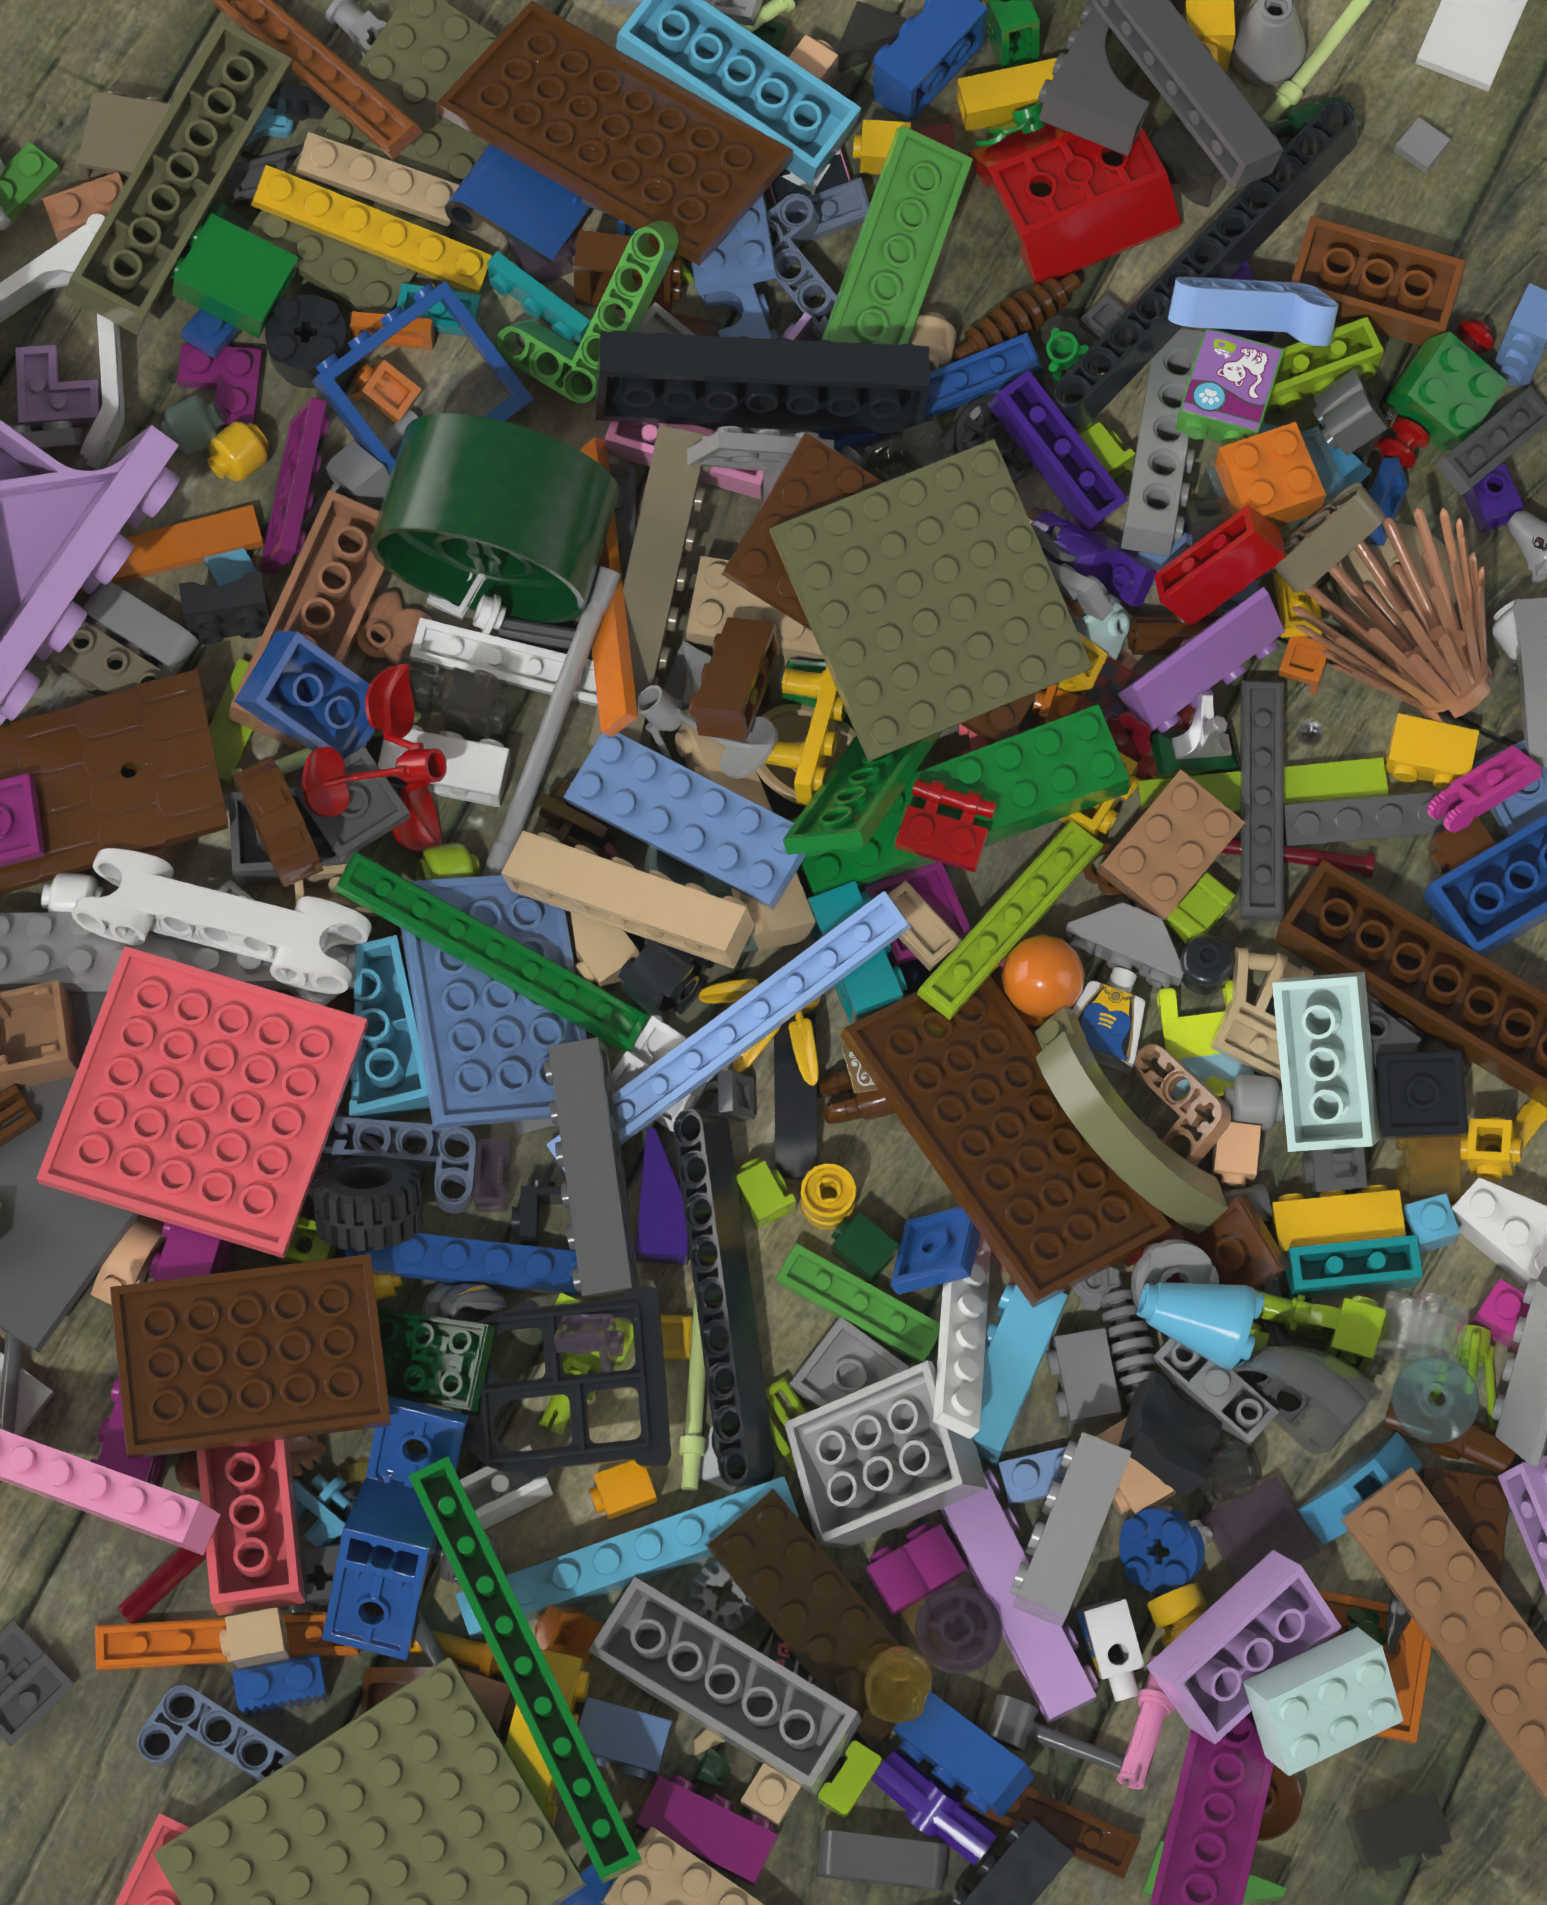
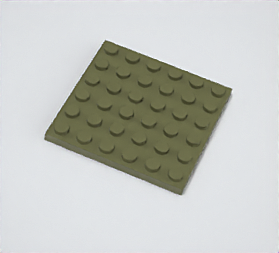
M995 439L776 525L769 530L868 762L1093 668Z

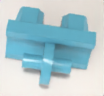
M318 1474L311 1482L321 1492L318 1497L298 1479L295 1480L293 1478L297 1521L308 1509L319 1518L304 1537L315 1547L332 1546L342 1537L346 1521L329 1506L333 1502L339 1509L345 1511L351 1504V1501L341 1493L347 1481L340 1475L331 1482H328L323 1476Z

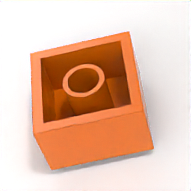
M1296 422L1218 448L1214 467L1234 514L1249 504L1273 525L1279 527L1314 515L1322 508L1326 493Z

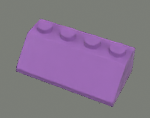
M1262 587L1249 595L1120 691L1118 696L1138 720L1148 723L1152 731L1158 728L1163 733L1181 720L1177 713L1189 703L1194 709L1196 708L1199 692H1211L1214 695L1210 688L1221 679L1227 685L1246 671L1243 663L1253 655L1258 660H1261L1279 646L1275 639L1285 631L1269 593Z

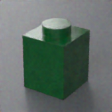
M861 1212L853 1221L848 1217L845 1218L831 1235L835 1240L832 1244V1254L869 1284H872L898 1254L899 1244Z

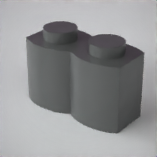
M1355 367L1314 394L1317 406L1312 410L1320 424L1324 427L1321 432L1325 440L1334 451L1340 447L1347 456L1388 428L1371 387Z

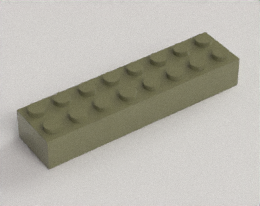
M221 19L70 277L65 296L138 335L169 281V276L175 263L185 253L194 230L204 220L278 91L279 85L282 84L292 58Z

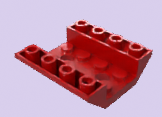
M1045 123L1046 126L1027 134H1023L1022 130L1006 136L1002 141L990 147H979L968 152V156L973 158L972 164L984 188L993 186L1021 240L1020 257L1035 285L1042 286V282L1049 278L1059 280L1181 227L1167 172L1143 127L1129 155L1119 153L1124 161L1118 166H1109L1102 160V156L1105 153L1114 150L1048 123ZM1036 182H1044L1050 186L1052 191L1048 196L1038 197L1030 191V186Z

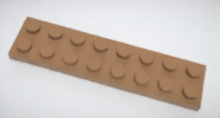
M1408 1467L1340 1518V1521L1547 1803V1652L1413 1468Z

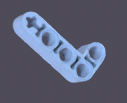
M1177 277L1168 319L1175 324L1194 328L1287 332L1296 340L1305 344L1328 346L1331 343L1339 304L1320 289L1303 283Z

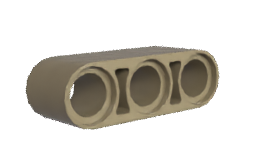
M1353 483L1339 492L1283 542L1286 558L1280 561L1274 568L1294 593L1302 592L1317 582L1382 524L1386 515L1361 483Z

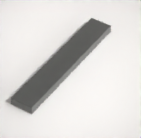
M1241 682L1240 818L1245 822L1240 829L1241 920L1282 921L1283 682Z

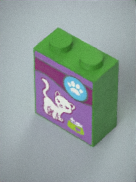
M1205 328L1179 409L1175 430L1182 431L1193 439L1206 438L1223 443L1224 445L1260 434L1280 369L1284 349Z

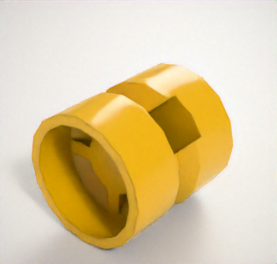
M826 1163L815 1166L806 1174L801 1186L800 1208L803 1217L810 1225L820 1230H834L845 1218H851L854 1212L856 1185L853 1177L845 1168L836 1164Z
M1199 1583L1180 1587L1147 1603L1156 1627L1164 1628L1165 1630L1161 1638L1165 1648L1193 1624L1208 1606Z

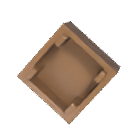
M56 980L0 992V1092H4L13 1085H16L19 1089L75 1077L80 1061L72 998L60 981Z

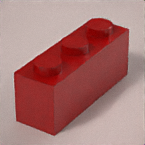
M1248 504L1154 574L1159 602L1192 627L1286 558L1280 529Z

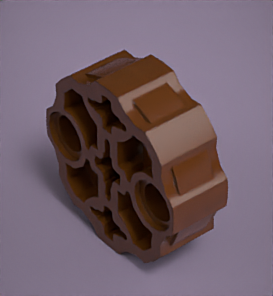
M272 757L235 773L234 778L242 799L283 887H288L323 871L320 858L302 815L274 758Z

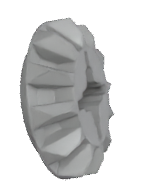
M719 1562L704 1566L693 1579L690 1590L691 1606L694 1613L724 1631L737 1629L752 1618L756 1608L736 1583L732 1581V1594L742 1603L727 1601L724 1606H721L719 1612H716L717 1596L712 1593V1590L708 1589V1586L713 1589L715 1587L722 1589L731 1578Z

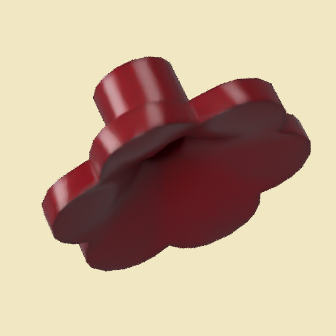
M1123 712L1118 718L1110 717L1106 720L1118 752L1130 759H1134L1137 754L1145 755L1150 751L1152 744L1149 736L1152 730L1148 723L1138 720L1130 712Z

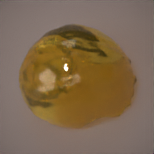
M894 1646L877 1655L868 1668L864 1683L866 1701L871 1714L877 1718H882L883 1721H890L896 1724L914 1721L923 1714L926 1698L932 1689V1673L926 1657L904 1646Z

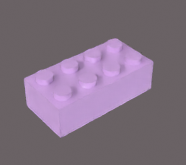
M1272 1550L1146 1667L1186 1725L1210 1742L1216 1744L1252 1711L1243 1681L1327 1642L1342 1627L1302 1566Z

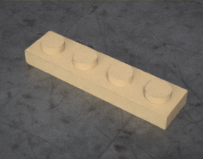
M310 132L306 136L295 174L447 227L451 221L446 215L445 205L459 187V184Z

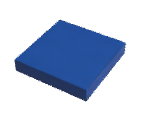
M962 1207L906 1220L890 1284L898 1295L971 1277L980 1232Z

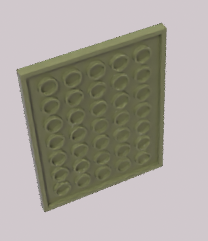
M450 1657L153 1852L182 1905H558L588 1885L454 1659Z

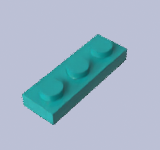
M497 251L487 262L490 285L499 294L505 297L511 295L519 301L521 308L531 318L535 320L543 319L552 326L553 333L579 346L591 321Z

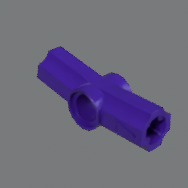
M898 1750L893 1751L881 1763L871 1779L906 1810L905 1815L907 1819L917 1829L932 1838L939 1837L973 1865L982 1858L998 1835L995 1830L976 1814L974 1815L966 1807L962 1806L963 1801L956 1792L945 1786L938 1779H930Z

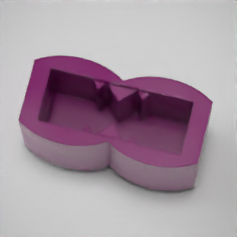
M926 1523L906 1536L909 1541L906 1545L896 1550L893 1549L892 1545H888L869 1557L872 1564L866 1568L865 1573L891 1617L905 1611L966 1574L968 1568L941 1524L931 1529L930 1525Z

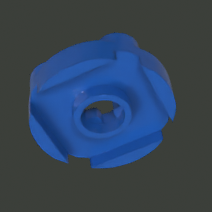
M1167 1505L1151 1506L1129 1518L1122 1525L1119 1552L1122 1564L1125 1567V1577L1132 1585L1141 1586L1153 1593L1166 1594L1188 1585L1194 1576L1199 1574L1205 1558L1203 1538L1197 1527H1191L1188 1521L1183 1518L1185 1514L1179 1509ZM1157 1539L1161 1540L1162 1547L1169 1548V1555L1164 1556L1163 1559L1154 1550Z

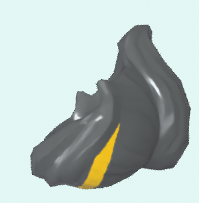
M442 1282L427 1295L422 1307V1315L478 1323V1321L491 1314L510 1310L507 1305V1299L484 1284Z

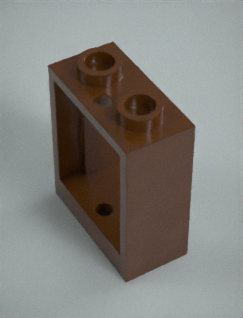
M579 230L573 264L575 304L598 307L631 236ZM649 239L651 247L659 251V242ZM676 252L649 308L656 302L667 312H671L672 302L680 301L683 259L676 257ZM633 269L632 276L635 283L642 286L643 279L641 274ZM616 304L615 309L624 310L620 305Z

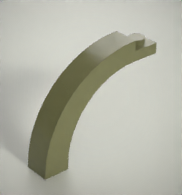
M1063 1006L1035 1031L1042 1049L1035 1058L1052 1093L1088 1144L1123 1181L1165 1215L1198 1234L1229 1209L1216 1176L1199 1169L1164 1144L1138 1119L1117 1094L1093 1056L1075 1011Z

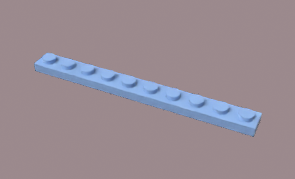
M883 891L614 1093L620 1145L912 928L891 897ZM560 1135L546 1144L556 1160L555 1143L561 1141Z

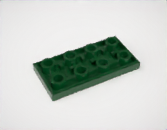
M377 1308L388 1396L415 1403L477 1412L495 1327L487 1324Z

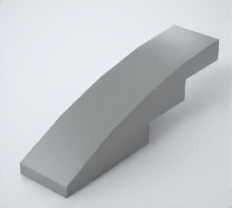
M1547 597L1517 599L1514 601L1513 611L1518 642L1516 656L1521 687L1519 701L1526 755L1538 763L1542 770H1547Z

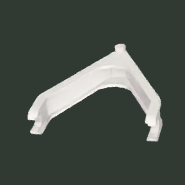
M98 213L91 215L87 219V223L0 283V323L51 288L68 286L70 277L105 219L103 215ZM97 313L103 405L82 445L80 454L88 459L85 463L86 465L100 470L106 463L125 425L126 416L120 326Z

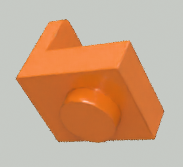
M549 1605L547 1610L537 1620L535 1638L541 1649L566 1653L569 1656L583 1659V1663H590L593 1658L588 1653V1650L603 1628L604 1623L574 1606Z

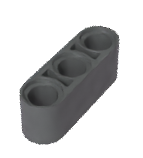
M821 1830L816 1876L919 1890L943 1891L948 1846L934 1842Z

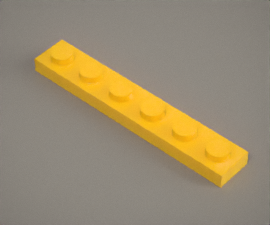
M268 165L263 170L251 206L438 281H446L448 285L472 294L479 293L488 269L487 262L492 257L488 253Z

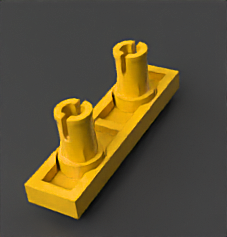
M786 667L782 680V693L815 698L817 702L806 741L798 744L778 740L776 745L773 746L771 754L763 763L797 769L794 787L797 804L807 806L827 778L828 768L824 766L827 756L833 757L836 751L838 733L834 732L837 720L843 721L846 715V709L828 667L822 673Z

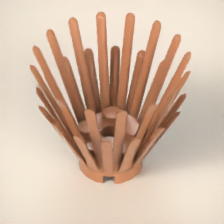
M1416 508L1414 518L1425 549L1421 555V561L1431 587L1430 595L1433 603L1397 526L1390 517H1385L1382 524L1401 565L1393 564L1391 566V573L1411 610L1364 540L1354 549L1399 617L1372 584H1363L1361 591L1338 564L1328 572L1378 628H1371L1349 607L1337 606L1314 585L1304 590L1399 673L1303 607L1295 606L1293 610L1298 616L1326 634L1327 638L1330 639H1326L1305 625L1296 626L1301 632L1311 637V639L1329 649L1322 651V653L1327 658L1338 663L1331 667L1412 706L1418 707L1428 720L1443 722L1438 712L1449 710L1454 718L1464 715L1475 708L1489 694L1491 688L1486 682L1487 676L1493 680L1495 678V674L1487 663L1484 565L1480 568L1478 574L1476 555L1472 552L1468 557L1466 536H1464L1462 520L1459 518L1456 522V531L1461 558L1460 565L1449 514L1445 508H1442L1440 520L1462 624L1461 630L1425 513L1421 508Z

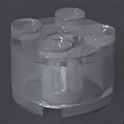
M1387 1291L1382 1308L1387 1311L1375 1354L1398 1364L1401 1363L1402 1358L1415 1363V1368L1442 1372L1455 1371V1368H1459L1469 1320V1310L1447 1305L1448 1299L1436 1294L1424 1293L1421 1300L1411 1299V1296L1405 1293Z

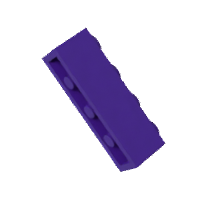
M1029 370L995 395L988 407L1084 531H1092L1115 514L1128 501L1124 493Z

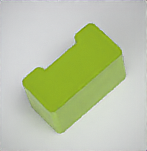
M1206 872L1189 894L1168 915L1164 925L1187 944L1197 936L1207 935L1233 905L1236 895Z
M852 1741L846 1750V1762L833 1782L825 1783L818 1793V1802L841 1818L848 1817L882 1761L878 1754L858 1741Z

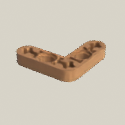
M1157 1044L1146 1045L1136 1054L1134 1070L1138 1077L1180 1116L1161 1141L1174 1151L1177 1142L1182 1138L1188 1137L1191 1142V1150L1184 1159L1197 1166L1227 1130L1231 1121L1230 1108L1172 1052ZM1154 1057L1158 1059V1064L1164 1070L1170 1072L1165 1077L1153 1071V1066L1150 1062ZM1188 1079L1191 1086L1190 1093L1184 1100L1177 1101L1174 1097V1088L1181 1080ZM1208 1108L1212 1110L1211 1113L1215 1117L1211 1123L1206 1122L1207 1117L1204 1115ZM1192 1126L1196 1127V1131L1202 1133L1203 1135L1200 1137L1199 1135L1190 1131V1128Z

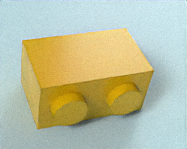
M1398 713L1392 726L1385 761L1386 773L1393 774L1392 776L1395 779L1403 782H1415L1418 779L1432 782L1433 786L1438 789H1447L1450 787V783L1472 770L1479 730Z

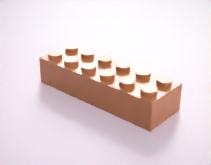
M328 490L230 705L228 720L298 750L307 748L265 724L234 702L276 631H297L344 665L356 639L358 629L365 619L368 608L387 570L375 559L370 550L371 537L380 511Z

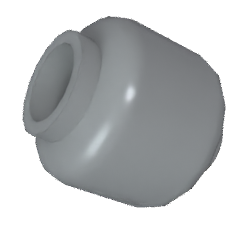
M1241 1074L1235 1079L1233 1088L1225 1087L1223 1101L1230 1108L1231 1122L1261 1125V1131H1270L1274 1127L1275 1122H1282L1284 1113L1283 1093L1274 1078Z

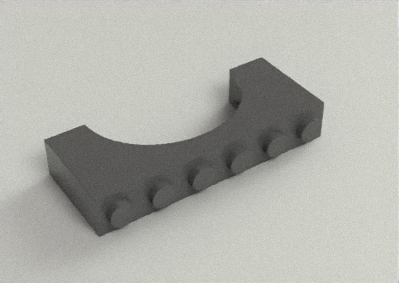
M1169 0L1179 14L1183 15L1186 0ZM1088 1L1080 23L1083 24L1082 27L1078 28L1075 26L1068 39L1066 49L1069 51L1067 55L1061 52L1055 62L1052 75L1055 76L1053 81L1046 79L1041 88L1038 102L1043 103L1039 120L1128 156L1142 130L1150 102L1133 94L1113 73L1107 60L1105 47L1115 36V33L1093 4Z

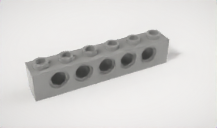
M1181 328L1150 360L1122 537V549L1170 556L1172 542H1181L1185 517L1177 516L1178 506L1186 507L1190 483L1182 482L1183 473L1191 474L1195 449L1187 448L1188 440L1193 438L1188 437L1182 431L1175 430L1182 399L1204 332ZM1158 472L1165 473L1167 475H1160L1158 474ZM1151 506H1157V507H1160V508H1162V509H1155V508H1152Z

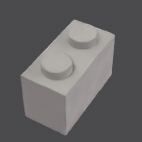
M1105 1328L1055 1336L1052 1342V1349L1046 1350V1358L1050 1376L1058 1375L1060 1391L1054 1392L1058 1417L1066 1416L1068 1428L1119 1419L1122 1411Z

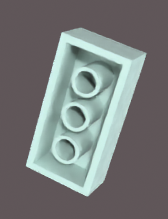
M1365 972L1281 978L1273 982L1288 1152L1369 1147L1375 1145L1380 1141Z

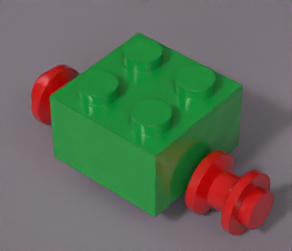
M1472 320L1471 322L1462 321L1457 327V334L1460 339L1449 331L1425 340L1385 400L1403 418L1396 419L1392 425V429L1396 434L1394 438L1383 439L1379 444L1378 448L1382 454V460L1383 458H1399L1402 468L1411 469L1417 462L1413 454L1416 448H1426L1431 441L1443 452L1452 450L1478 429L1508 384V381L1478 356L1480 351L1488 352L1495 344L1491 336L1492 332L1487 325L1477 320Z

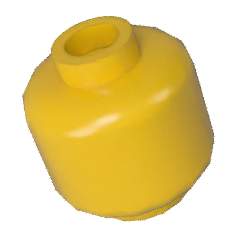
M235 421L210 440L208 450L211 457L207 461L211 470L219 478L227 477L232 481L241 482L267 462L266 450L269 449V443L262 431L253 423L246 425L243 422Z

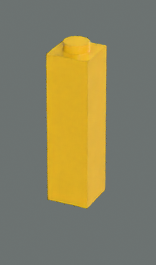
M1057 58L958 78L956 100L965 132L1013 119L1012 111L1038 102V96L1045 80L1053 81L1055 77L1052 75V71Z

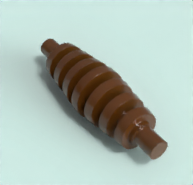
M1072 273L1061 281L1049 278L1042 282V286L1036 284L1028 288V293L1021 291L1014 295V299L1008 297L1000 303V308L995 307L988 313L989 319L983 317L976 323L977 329L971 327L965 332V342L953 349V358L955 361H958L1025 333H1028L1030 337L1033 330L1037 331L1044 325V319L1049 321L1056 315V309L1062 310L1068 305V295L1081 287L1078 277Z

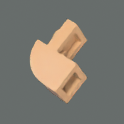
M139 1214L99 1269L90 1295L112 1305L110 1287L144 1283L155 1254H162L167 1240V1238L162 1237L165 1222Z

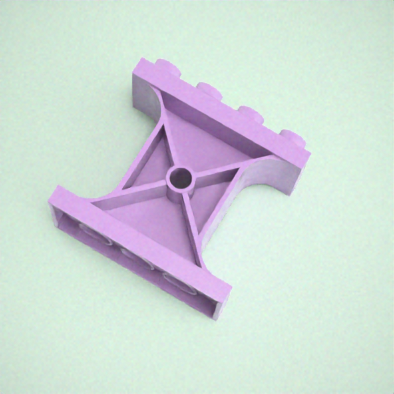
M0 420V725L6 718L13 721L41 682L39 678L25 669L33 655L45 661L53 650L58 653L61 652L85 620L88 612L72 601L78 590L81 588L90 595L100 583L107 585L132 552L134 544L119 534L123 525L128 523L133 528H137L147 515L153 518L180 482L181 477L165 467L179 445L151 425L119 448L106 468L82 471L61 464Z

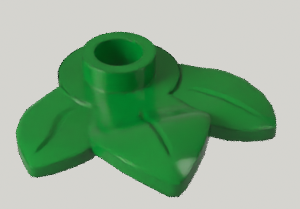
M1034 102L1012 111L1013 119L986 128L988 133L994 135L984 141H975L976 145L983 148L990 147L1002 141L1007 135L1021 129L1023 134H1027L1045 127V122L1039 120L1043 104Z

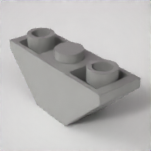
M1122 902L1067 924L1063 940L1078 955L1083 957L1095 955L1107 960V965L1112 969L1120 967L1145 976L1146 982L1156 988L1166 989L1171 987L1178 990L1184 973L1181 970L1180 960L1162 918Z
M1172 1338L1153 1356L1155 1362L1187 1401L1197 1410L1215 1416L1223 1423V1430L1249 1445L1279 1413L1276 1408L1233 1370L1218 1367Z

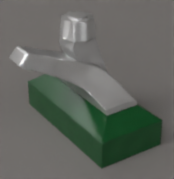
M1211 692L1198 693L1194 719L1188 731L1157 733L1150 738L1158 778L1175 777L1180 770L1192 776L1233 772L1238 768L1230 728L1227 729L1228 723L1224 717L1218 715L1214 717L1213 694Z

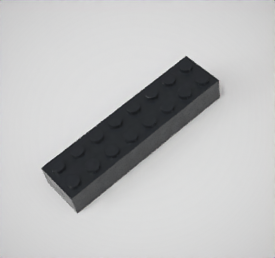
M600 331L596 375L595 421L921 435L930 389L929 346L874 344L871 342H832L830 340L805 341L788 338L761 339L746 336L717 337L705 334L673 335L662 332L651 334L629 333L626 331Z

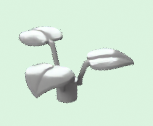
M682 641L664 688L662 689L658 685H651L645 688L636 700L638 713L649 721L645 727L646 730L652 734L661 755L672 760L671 755L659 730L674 731L682 722L697 730L695 719L685 714L682 709H689L692 694L694 692L698 693L701 686L703 666L705 663H710L712 658L685 641ZM756 716L747 741L709 737L719 744L726 746L720 758V768L723 773L730 778L740 779L755 772L769 757L773 746L778 741V730L775 725L764 717Z

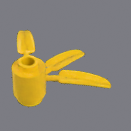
M742 979L714 984L701 990L699 1000L703 1003L712 1004L735 1003L760 983L757 979ZM821 996L795 1014L796 1021H792L789 1024L791 1042L799 1070L804 1081L812 1086L818 1082L819 1078L818 1059L812 1022L808 1018H803V1014L812 1011L818 1005ZM781 1026L735 1059L733 1062L734 1070L739 1073L744 1072L760 1055Z

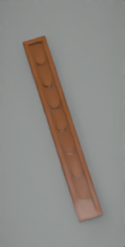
M209 0L246 33L292 58L288 69L392 160L422 134L419 126L273 0Z

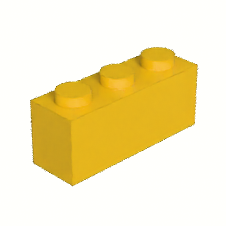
M1386 1185L1368 1186L1362 1189V1193L1348 1195L1345 1194V1190L1325 1191L1320 1193V1197L1304 1199L1303 1194L1299 1193L1286 1194L1278 1197V1202H1273L1271 1205V1236L1284 1257L1289 1248L1406 1236L1400 1190H1388Z

